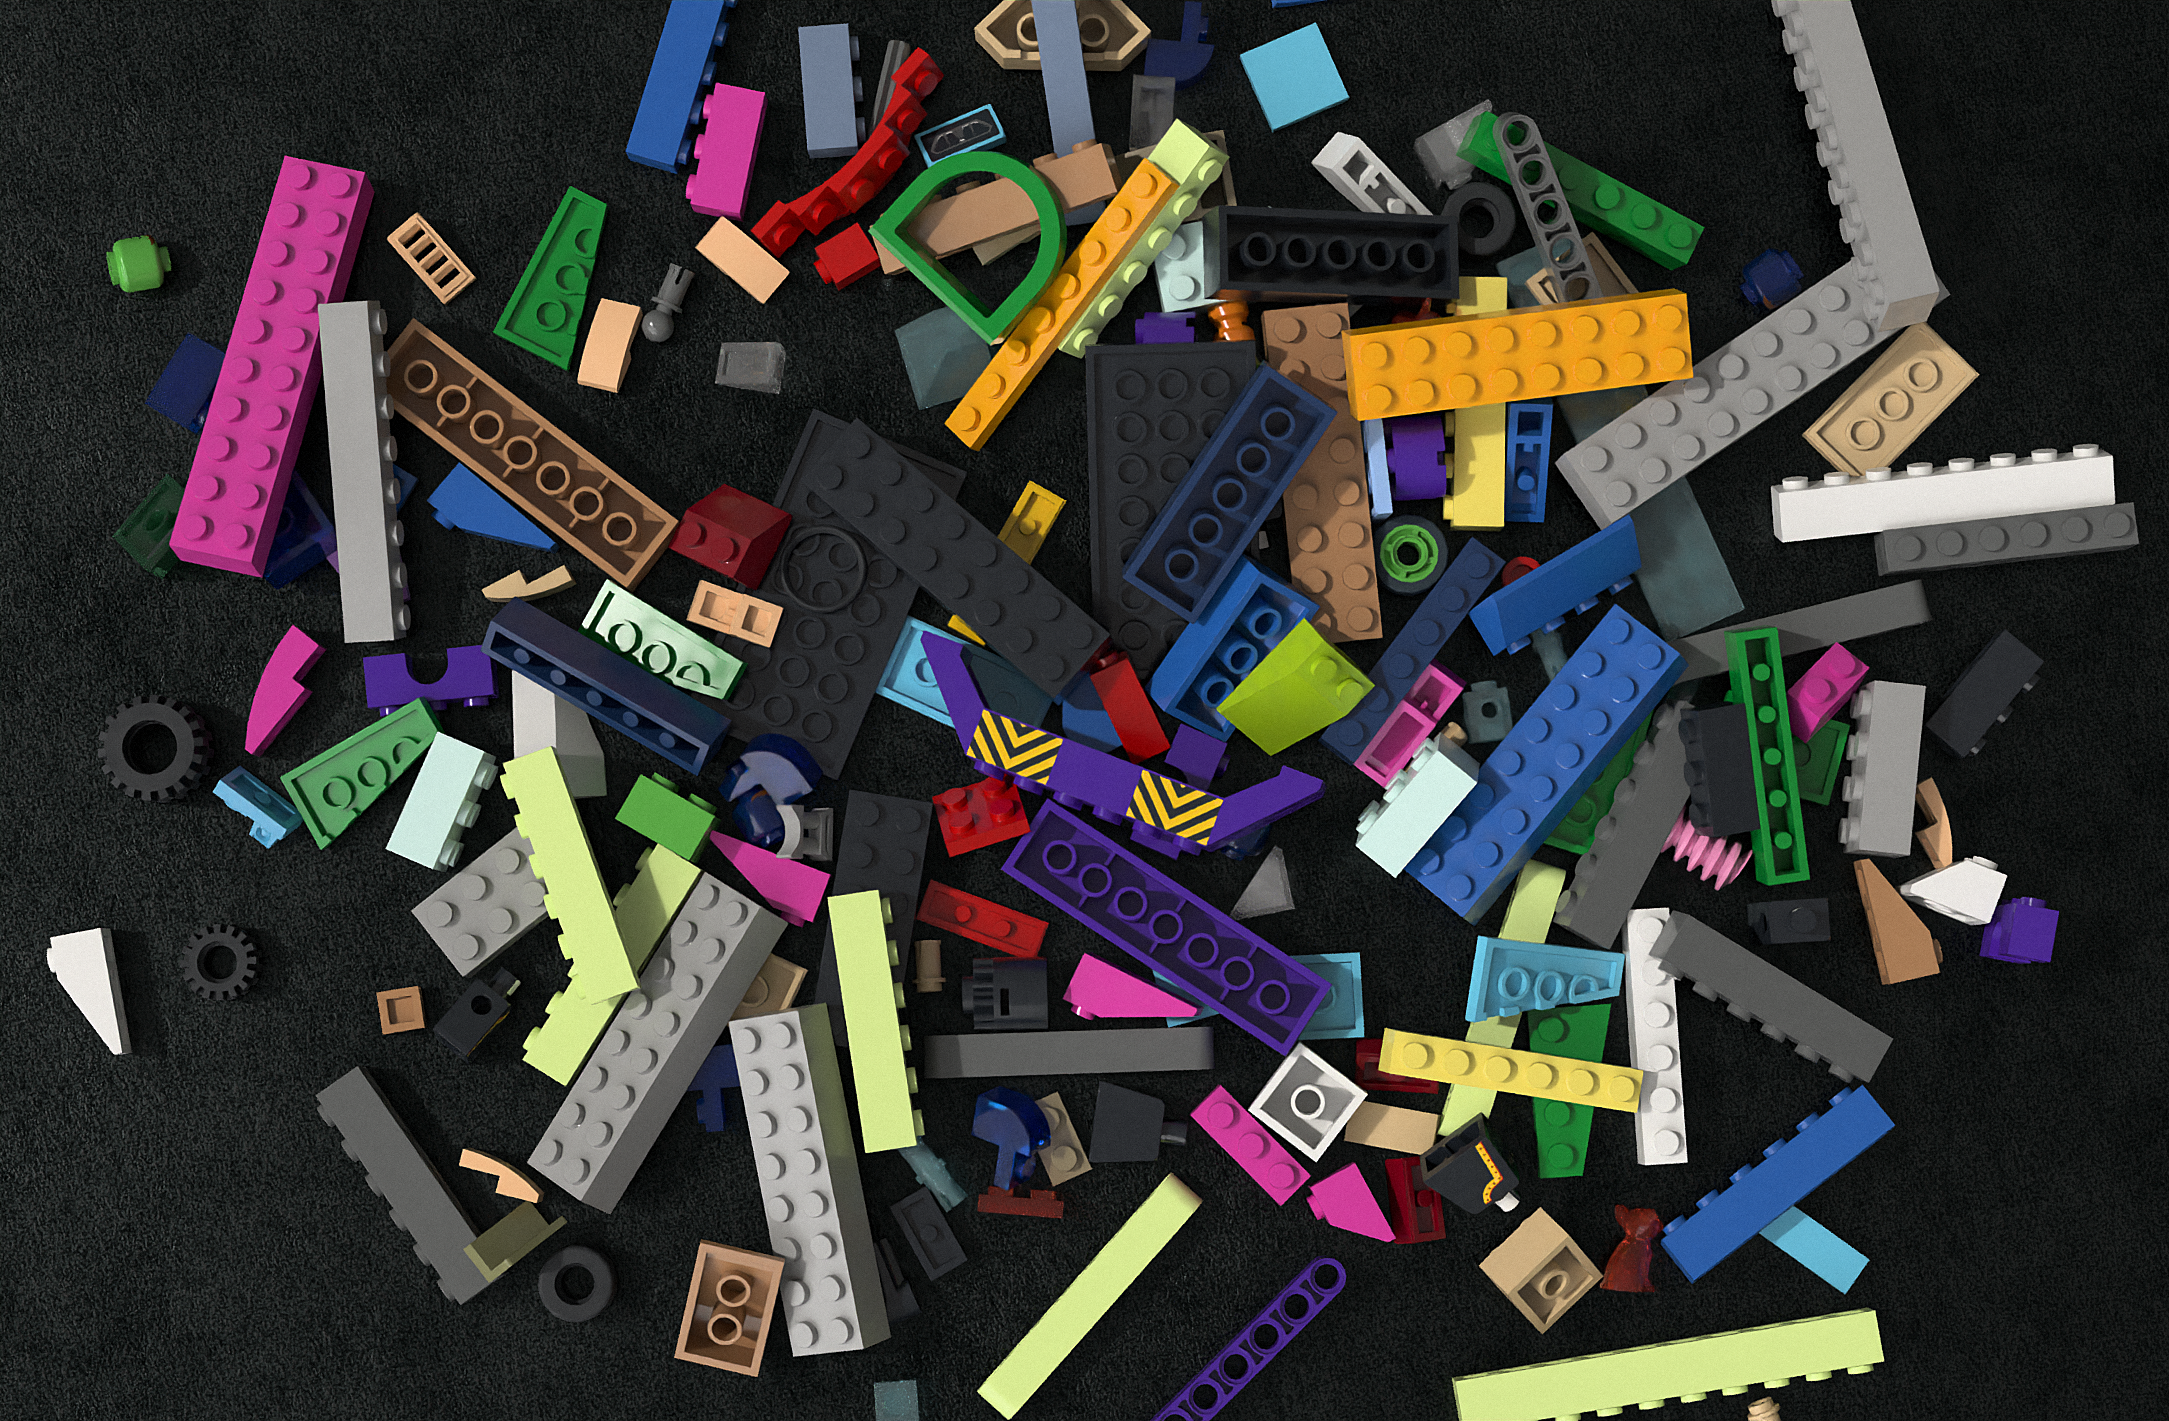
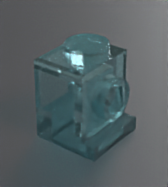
M1496 681L1471 684L1472 692L1462 695L1469 745L1504 740L1513 729L1507 687L1497 688ZM1491 703L1495 706L1496 715L1494 718L1483 716L1481 712L1483 704Z

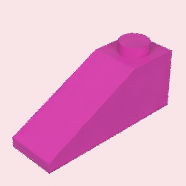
M712 830L709 838L769 904L782 911L780 918L802 928L806 920L813 923L816 922L833 878L832 875L790 859L776 858V854Z
M1093 952L1084 953L1063 997L1064 1000L1073 1004L1070 1009L1071 1011L1089 1020H1093L1095 1015L1099 1017H1194L1201 1015L1204 1007Z

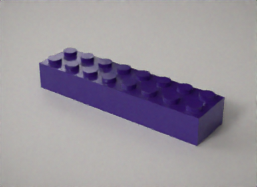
M1047 798L1029 826L1031 832L1022 836L1001 870L1287 1057L1332 988V984Z

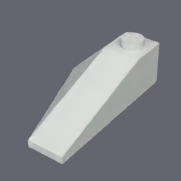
M512 670L514 759L553 746L557 749L574 799L607 796L605 756L591 726L587 712Z

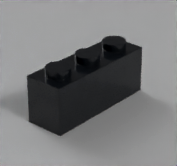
M2006 629L1997 632L1922 721L1921 732L1954 760L1964 758L1966 755L1973 758L1988 741L1984 733L1993 723L1997 726L2001 725L2015 707L2010 702L2019 691L2026 694L2040 679L2041 675L2037 670L2044 661Z
M1723 701L1680 709L1681 720L1678 725V733L1681 742L1685 746L1687 762L1684 764V778L1690 787L1692 804L1689 807V818L1696 834L1715 838L1760 829L1745 703Z

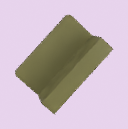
M526 1200L463 1250L490 1283L566 1224L567 1221L562 1215L552 1224L548 1225L534 1205Z

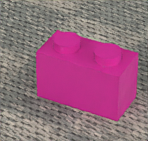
M1836 642L1787 691L1786 699L1791 732L1804 743H1807L1852 697L1853 693H1856L1869 667Z

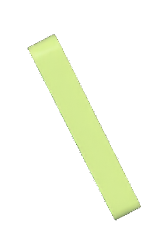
M1530 859L1518 874L1498 938L1545 943L1564 883L1566 870ZM1522 1012L1518 1015L1507 1017L1495 1016L1487 1018L1486 1021L1471 1022L1465 1041L1511 1048ZM1451 1083L1437 1134L1447 1137L1480 1112L1489 1119L1497 1091Z
M1171 1172L986 1379L977 1392L1007 1420L1012 1418L1188 1220L1203 1200Z

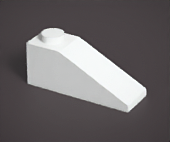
M1337 132L1311 162L1342 195L1362 212L1433 215L1359 137Z
M97 928L51 937L52 947L47 949V960L51 972H56L58 981L114 1055L132 1053L110 929Z

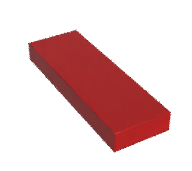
M930 880L916 918L917 920L1017 957L1037 956L1049 925L1045 921Z

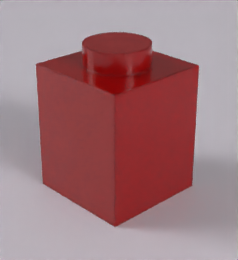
M858 223L815 248L819 258L818 261L813 263L825 284L833 281L838 291L881 266L879 256Z

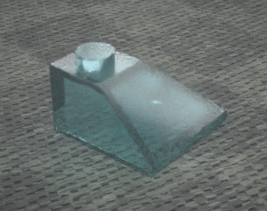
M949 307L934 310L895 330L919 410L964 397L991 362L986 341Z

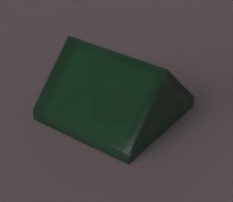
M169 474L164 476L112 536L144 569L160 578H163L179 560V557L169 546V542L185 492V488Z

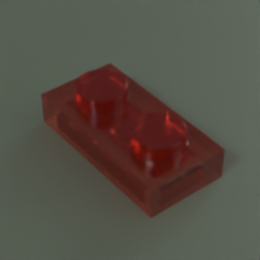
M989 1186L988 1193H979L978 1211L1050 1218H1062L1064 1200L1055 1199L1056 1191L1031 1189L1030 1197L1014 1196L1013 1187Z

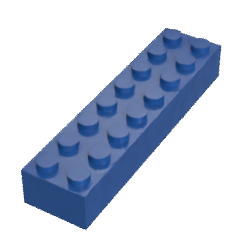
M1615 604L1479 769L1477 784L1403 869L1461 917L1475 926L1683 674L1689 664L1679 652Z

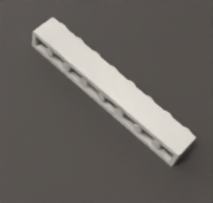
M2082 444L2073 446V452L2057 454L2056 449H2038L2031 452L2032 457L2016 458L2015 454L2002 453L1991 455L1989 462L1974 463L1972 458H1957L1949 460V466L1933 468L1932 463H1913L1907 465V471L1891 472V468L1876 467L1865 470L1866 475L1850 477L1848 472H1832L1824 474V480L1808 482L1807 477H1788L1782 480L1783 485L1771 486L1774 535L1781 542H1791L1907 527L2115 504L2113 456L2099 449V445Z

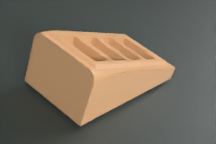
M419 212L411 216L387 238L389 243L445 306L476 280V277ZM423 230L425 234L408 249L403 246L419 231ZM434 242L437 247L418 263L415 257ZM445 255L449 260L432 275H429L426 270ZM454 268H457L460 273L441 289L437 283Z

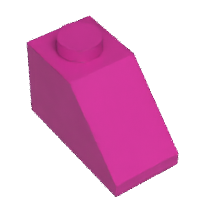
M1354 1162L1308 1185L1312 1195L1307 1197L1306 1200L1317 1220L1325 1217L1332 1226L1386 1242L1396 1239Z

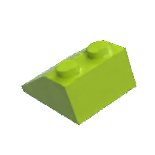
M1303 618L1216 709L1266 753L1272 756L1345 717L1375 685L1350 657L1309 621Z

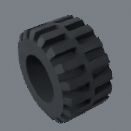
M150 695L147 698L138 696L132 698L133 703L131 704L122 703L117 707L119 713L116 716H108L105 721L109 725L107 732L101 731L98 739L104 741L103 749H98V757L105 761V765L101 768L105 775L111 776L113 779L110 783L133 798L161 803L171 802V799L174 798L182 799L188 796V790H196L202 784L199 781L202 774L208 775L211 767L206 766L208 758H214V749L209 748V741H213L212 734L205 729L204 725L207 723L202 716L197 715L190 706L160 695ZM158 724L165 725L173 731L177 740L175 759L164 771L157 774L147 773L140 767L136 758L138 739L148 728Z

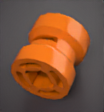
M1229 301L1207 308L1209 322L1218 330L1213 336V341L1255 340L1253 329L1245 325L1249 315L1247 301Z

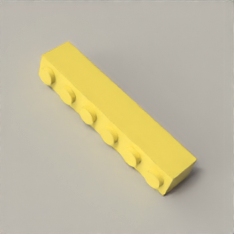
M1459 276L1460 299L1445 306L1446 313L1460 316L1507 310V277ZM1506 402L1452 409V412H1445L1444 437H1451V453H1444L1443 465H1446V478H1451L1450 495L1443 497V520H1450V530L1501 531L1504 527Z
M1385 1028L1378 1070L1390 1074L1637 1113L1643 1078V1070L1389 1028Z

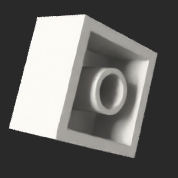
M1298 1041L1248 1107V1111L1317 1162L1368 1094L1301 1041Z

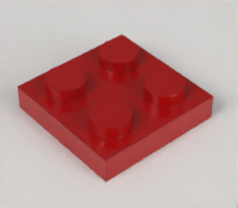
M1005 774L1002 781L988 777L982 782L962 788H953L943 794L932 797L950 857L1031 832L1017 786L1013 784L1014 777Z

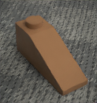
M1869 858L1853 862L1882 985L1940 973L1938 964L1943 962V956L1938 940L1931 938L1928 928Z

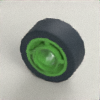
M1404 514L1391 518L1378 528L1372 539L1377 582L1382 588L1395 595L1413 596L1426 592L1439 581L1447 567L1449 549L1444 534L1433 522L1422 516ZM1403 545L1414 547L1418 551V563L1412 566L1402 564L1398 560L1397 549Z

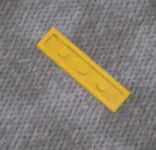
M1029 481L997 538L1031 565L1066 504V500ZM952 616L948 627L985 646L986 643L955 616Z

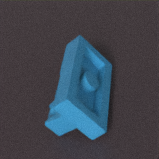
M238 766L221 778L213 790V793L223 799L229 808L254 820L249 834L268 849L297 829L304 820L296 807L241 766Z

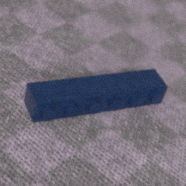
M1472 537L1367 675L1375 686L1345 717L1330 724L1318 742L1352 766L1506 562Z
M516 596L491 620L480 650L696 776L701 773L720 750L732 721Z

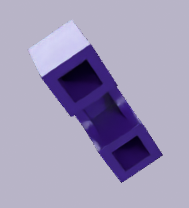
M482 645L448 648V668L445 675L433 684H421L413 673L412 657L406 653L364 657L368 708L374 711L380 710V717H386L422 696H425L433 712L447 710V703L463 702L464 708L489 706V699L499 698L496 660L480 651Z
M1181 723L1164 761V765L1180 772L1188 785L1207 792L1213 776L1219 779L1222 778L1231 756L1224 753L1227 743ZM1134 830L1130 838L1131 842L1176 861L1179 853L1186 856L1189 853L1176 848L1172 844L1174 838L1164 834L1161 835L1158 841L1139 834Z
M2030 897L2012 898V900L2002 899V904L1995 907L1990 923L1985 924L1980 956L2018 964H2030L2031 961L2039 963L2050 962L2059 911L2046 909L2048 901Z

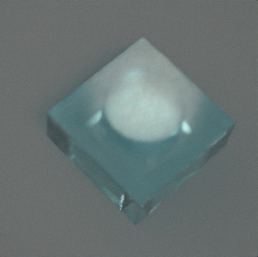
M917 1379L874 1382L876 1421H920Z

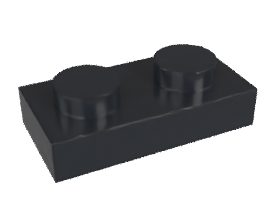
M927 1186L890 1206L893 1215L931 1281L968 1260Z

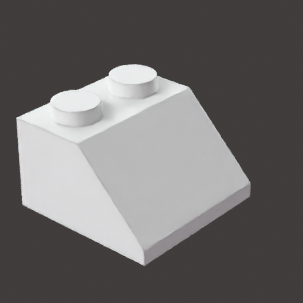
M1974 856L1973 859L1964 858V861L1954 862L1944 868L1928 872L1896 886L1895 890L1905 900L1966 924H1988L1991 921L2007 875L1996 871L1998 864Z

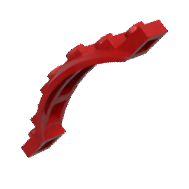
M918 47L891 76L896 87L881 121L862 148L841 170L808 194L786 205L778 200L751 229V232L774 256L779 258L788 247L795 243L805 228L817 236L829 223L851 213L855 214L861 207L879 194L893 178L902 161L910 154L908 147L912 132L917 129L920 122L927 115L920 105L921 101L936 88L937 84L944 77L929 54Z

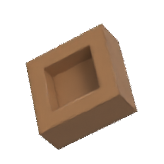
M421 986L377 993L383 1034L427 1028Z

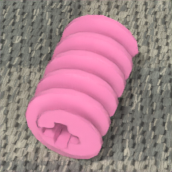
M1685 804L1660 852L1663 853L1671 846H1674L1673 861L1677 862L1687 855L1690 858L1686 870L1691 872L1699 865H1702L1703 871L1700 879L1705 881L1715 874L1718 877L1714 889L1719 891L1727 884H1731L1751 857L1753 850H1748L1739 856L1742 847L1740 841L1735 840L1728 846H1725L1728 835L1715 838L1697 835L1695 828L1690 822L1689 815L1683 818L1686 809Z

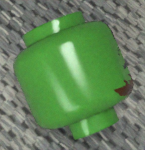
M151 235L120 239L113 244V251L106 253L112 284H119L121 289L127 293L158 288L163 284L164 272L171 271L167 247L159 248L156 240Z

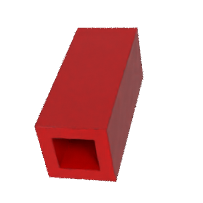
M1116 650L1105 652L1089 670V676L1131 763L1137 764L1171 748L1166 730L1148 693L1144 689L1145 687L1127 650L1117 654Z

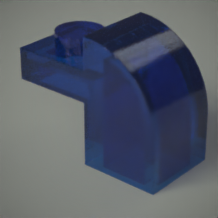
M1185 1L1181 42L1148 38L1143 89L1163 91L1184 90L1195 85L1207 73L1211 65L1214 45L1198 43V41H1206L1209 16H1201V2Z
M762 734L752 738L740 758L732 762L725 769L727 776L718 790L729 802L761 783L777 805H788L812 791L823 770L806 748L796 740L782 734Z
M733 1044L713 1047L686 1090H703L704 1098L697 1099V1116L699 1124L706 1123L707 1132L727 1130L723 1088L741 1086Z
M998 1086L978 1096L971 1135L1000 1146L994 1185L1010 1190L1030 1179L1036 1165V1159L1033 1155L1051 1145L1048 1121L1041 1108L1033 1100L1010 1089Z

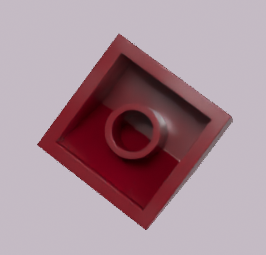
M723 484L686 510L668 548L756 591L793 515Z

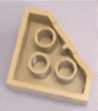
M1003 0L974 28L975 40L1003 69L1042 70L1031 0ZM1075 0L1086 71H1122L1151 43V30L1121 0Z

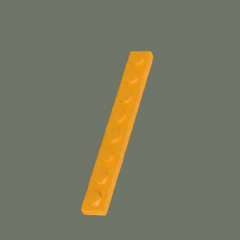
M1146 158L1142 160L1060 269L1050 288L1026 314L944 423L970 449L979 451L1179 188V185L1154 162Z

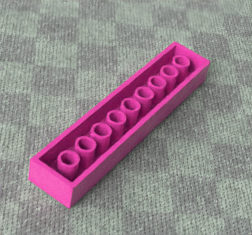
M288 156L284 157L169 542V546L182 561L261 578L263 576L323 371L318 304L343 302L375 191L365 172Z

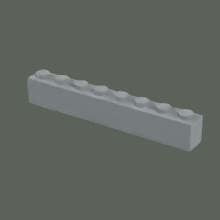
M380 301L318 304L345 643L396 640L406 637V630L410 627L411 617L409 607L406 604L404 605L403 588L407 585V570L405 564L400 562L399 546L404 541V530L402 522L397 520L396 504L400 502L401 491L397 478H394L393 461H396L397 444L394 436H390L389 419H392L394 415V403L391 394H387L386 377L390 375L391 365L389 355L383 348L382 335L386 334L387 317L384 309H380Z

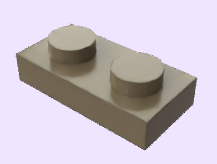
M1058 1091L1019 1108L1053 1186L1092 1169Z

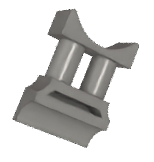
M778 805L777 810L781 814L785 825V839L780 851L776 854V858L803 859V854H806L813 861L832 862L833 808H814L811 812H804V806ZM803 829H808V838L803 837Z

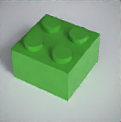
M655 772L651 779L640 775L615 819L697 864L711 841L709 837L712 830L716 831L722 821L713 816L717 808L692 793L688 800L678 796L677 793L681 787Z

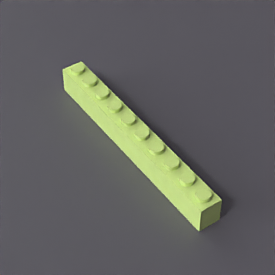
M1862 1308L1454 1377L1452 1382L1459 1421H1538L1555 1417V1421L1581 1420L1580 1413L1597 1410L1598 1416H1610L1623 1413L1622 1406L1639 1403V1409H1652L1664 1406L1665 1398L1680 1396L1681 1402L1699 1401L1707 1398L1706 1391L1722 1389L1723 1395H1734L1748 1392V1384L1764 1382L1765 1388L1782 1387L1790 1384L1789 1377L1806 1375V1381L1823 1380L1832 1377L1831 1370L1847 1368L1848 1374L1865 1373L1874 1370L1873 1363L1884 1362L1876 1312L1869 1308Z

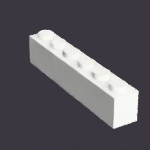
M1669 907L1630 910L1621 926L1623 954H1625L1624 976L1631 1068L1643 1070L1638 1110L1635 1113L1638 1164L1642 1165L1688 1162L1674 978L1658 969L1661 962L1648 955L1670 917Z

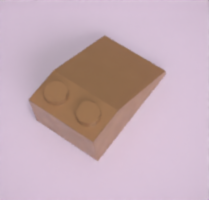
M701 1239L674 1358L758 1377L785 1259Z

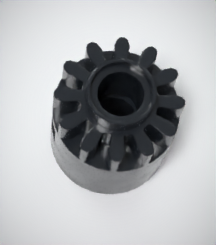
M1047 956L973 959V975H962L963 1014L974 1013V1030L1048 1029Z

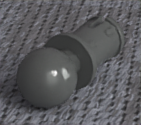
M670 263L669 270L657 297L652 296L651 299L658 306L656 310L648 312L642 320V332L650 341L664 342L673 334L675 326L671 316L673 311L682 314L683 309L680 306L691 280L695 276L693 272L685 269L677 285L675 281L682 267Z

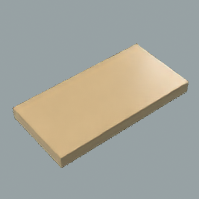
M1926 322L1910 325L1802 436L1839 472H1848L1850 477L1864 476L1867 469L1888 467L1979 374Z

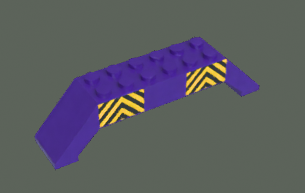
M924 630L920 641L966 756L975 762L974 769L994 779L1002 781L1004 775L1007 774L1014 777L1013 784L1023 790L1039 796L1042 795L1044 789L1054 792L1053 799L1057 800L1060 804L1081 811L1083 804L1094 808L1092 814L1096 815V817L1120 826L1122 819L1134 823L1132 829L1136 830L1137 833L1158 841L1162 834L1174 838L1172 844L1176 848L1199 856L1201 849L1213 852L1324 796L1327 787L1323 780L1283 765L1278 776L1222 798L991 710L970 665L974 654L964 645Z

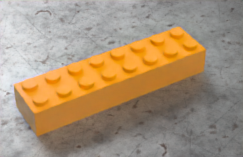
M1674 288L1342 330L1350 415L1358 421L1693 378L1687 295Z

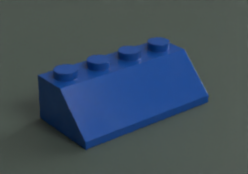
M1628 514L1493 593L1469 611L1468 615L1493 656L1507 649L1510 655L1516 653L1532 643L1528 635L1541 629L1543 634L1546 635L1566 623L1562 615L1572 609H1575L1577 614L1580 615L1600 603L1596 596L1599 593L1608 589L1611 595H1614L1632 584L1633 580L1630 575L1642 567L1632 518Z
M1242 553L1196 622L1188 624L1144 689L1166 713L1226 743L1236 726L1221 715L1216 708L1303 618L1310 622L1320 608V605L1270 568Z

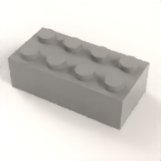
M1875 680L1859 687L1858 693H1853L1850 717L1856 718L1855 733L1848 736L1846 745V759L1852 760L1850 777L1845 776L1842 787V800L1848 802L1847 817L1841 818L1838 829V842L1844 843L1843 853L1884 858H1898L1910 855L1926 686Z
M518 827L411 910L462 977L471 978L549 916L543 899L544 895L549 894L544 877L537 879L533 872L529 855L535 854L530 838L522 839Z

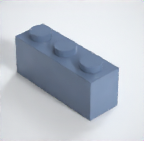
M848 23L798 27L807 150L810 159L856 155L859 151V143L866 142L865 118H857L856 102L863 101L861 76L854 77L852 62L860 61L858 36H850Z

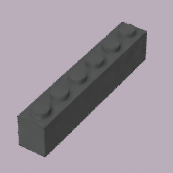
M2134 502L1883 530L1874 536L1879 577L2126 550L2139 544Z
M1668 698L1666 703L1662 704L1655 712L1652 720L1654 726L1650 734L1637 747L1633 756L1634 764L1627 778H1624L1616 787L1614 792L1615 801L1609 813L1598 822L1594 832L1596 838L1589 851L1579 859L1575 868L1576 876L1569 890L1563 892L1557 901L1555 908L1557 913L1552 922L1594 945L1606 949L1611 948L1690 795V787L1684 778V764L1687 762L1685 746L1681 742L1678 733V725L1681 720L1680 709L1694 707L1686 701Z
M1673 910L1648 954L1661 962L1658 967L1661 972L1678 981H1681L1682 977L1685 976L1695 982L1692 990L1713 1002H1715L1717 997L1729 1003L1726 1009L1728 1012L1746 1022H1749L1751 1017L1763 1023L1761 1032L1781 1043L1784 1042L1785 1038L1797 1044L1794 1050L1796 1053L1814 1063H1817L1819 1058L1831 1064L1828 1070L1829 1073L1851 1084L1853 1078L1869 1083L1893 1040L1890 1036L1689 914Z
M365 1066L355 1067L316 1095L321 1103L317 1107L319 1114L329 1127L332 1128L335 1125L345 1137L341 1141L342 1147L354 1162L360 1160L369 1172L365 1176L368 1185L378 1197L384 1194L393 1207L389 1211L391 1218L402 1232L407 1229L410 1231L417 1242L413 1246L414 1251L425 1266L428 1267L432 1264L441 1276L437 1283L451 1302L457 1299L460 1305L468 1302L508 1273L507 1270L489 1283L463 1249L482 1234Z

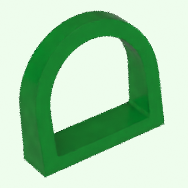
M993 151L961 153L945 158L930 166L910 184L868 231L989 345L1002 343L1050 288L1062 266L1067 244L1064 211L1055 190L1047 179L1025 161L1012 155ZM973 171H987L1000 174L1019 185L1032 200L1038 213L1041 227L1039 253L1031 271L994 313L907 232L908 226L947 183Z

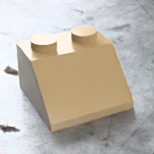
M1541 1207L1529 1218L1525 1219L1520 1227L1499 1247L1495 1248L1479 1265L1494 1284L1541 1334L1551 1327L1603 1277L1574 1240Z

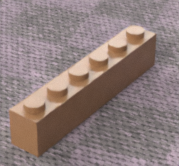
M1090 139L1073 145L1072 154L1058 158L1057 153H1051L1033 160L1034 168L1047 179L1055 190L1062 205L1064 215L1113 198L1123 187L1110 145L1097 144L1096 139ZM994 174L996 181L981 186L980 181L961 185L956 188L958 195L943 200L941 194L935 195L908 226L907 232L934 258L939 260L1040 224L1036 208L1027 193L1007 177ZM873 236L885 274L897 275L909 270Z

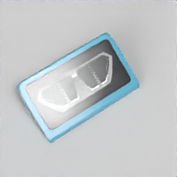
M991 104L914 136L928 168L953 155L987 151L1006 143V135Z

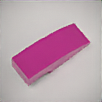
M295 625L291 626L275 649L263 672L253 699L247 726L245 749L258 757L264 753L313 693L300 681L326 651V648Z
M1433 658L1353 765L1385 788L1399 769H1403L1415 750L1433 730L1467 682Z

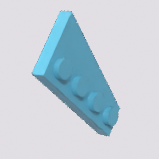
M1478 936L1465 1020L1475 1023L1486 1021L1487 1018L1495 1016L1507 1017L1518 1015L1522 1011L1532 1009L1545 1010L1555 1008V1005L1564 1003L1576 1004L1619 996L1625 954L1606 950Z

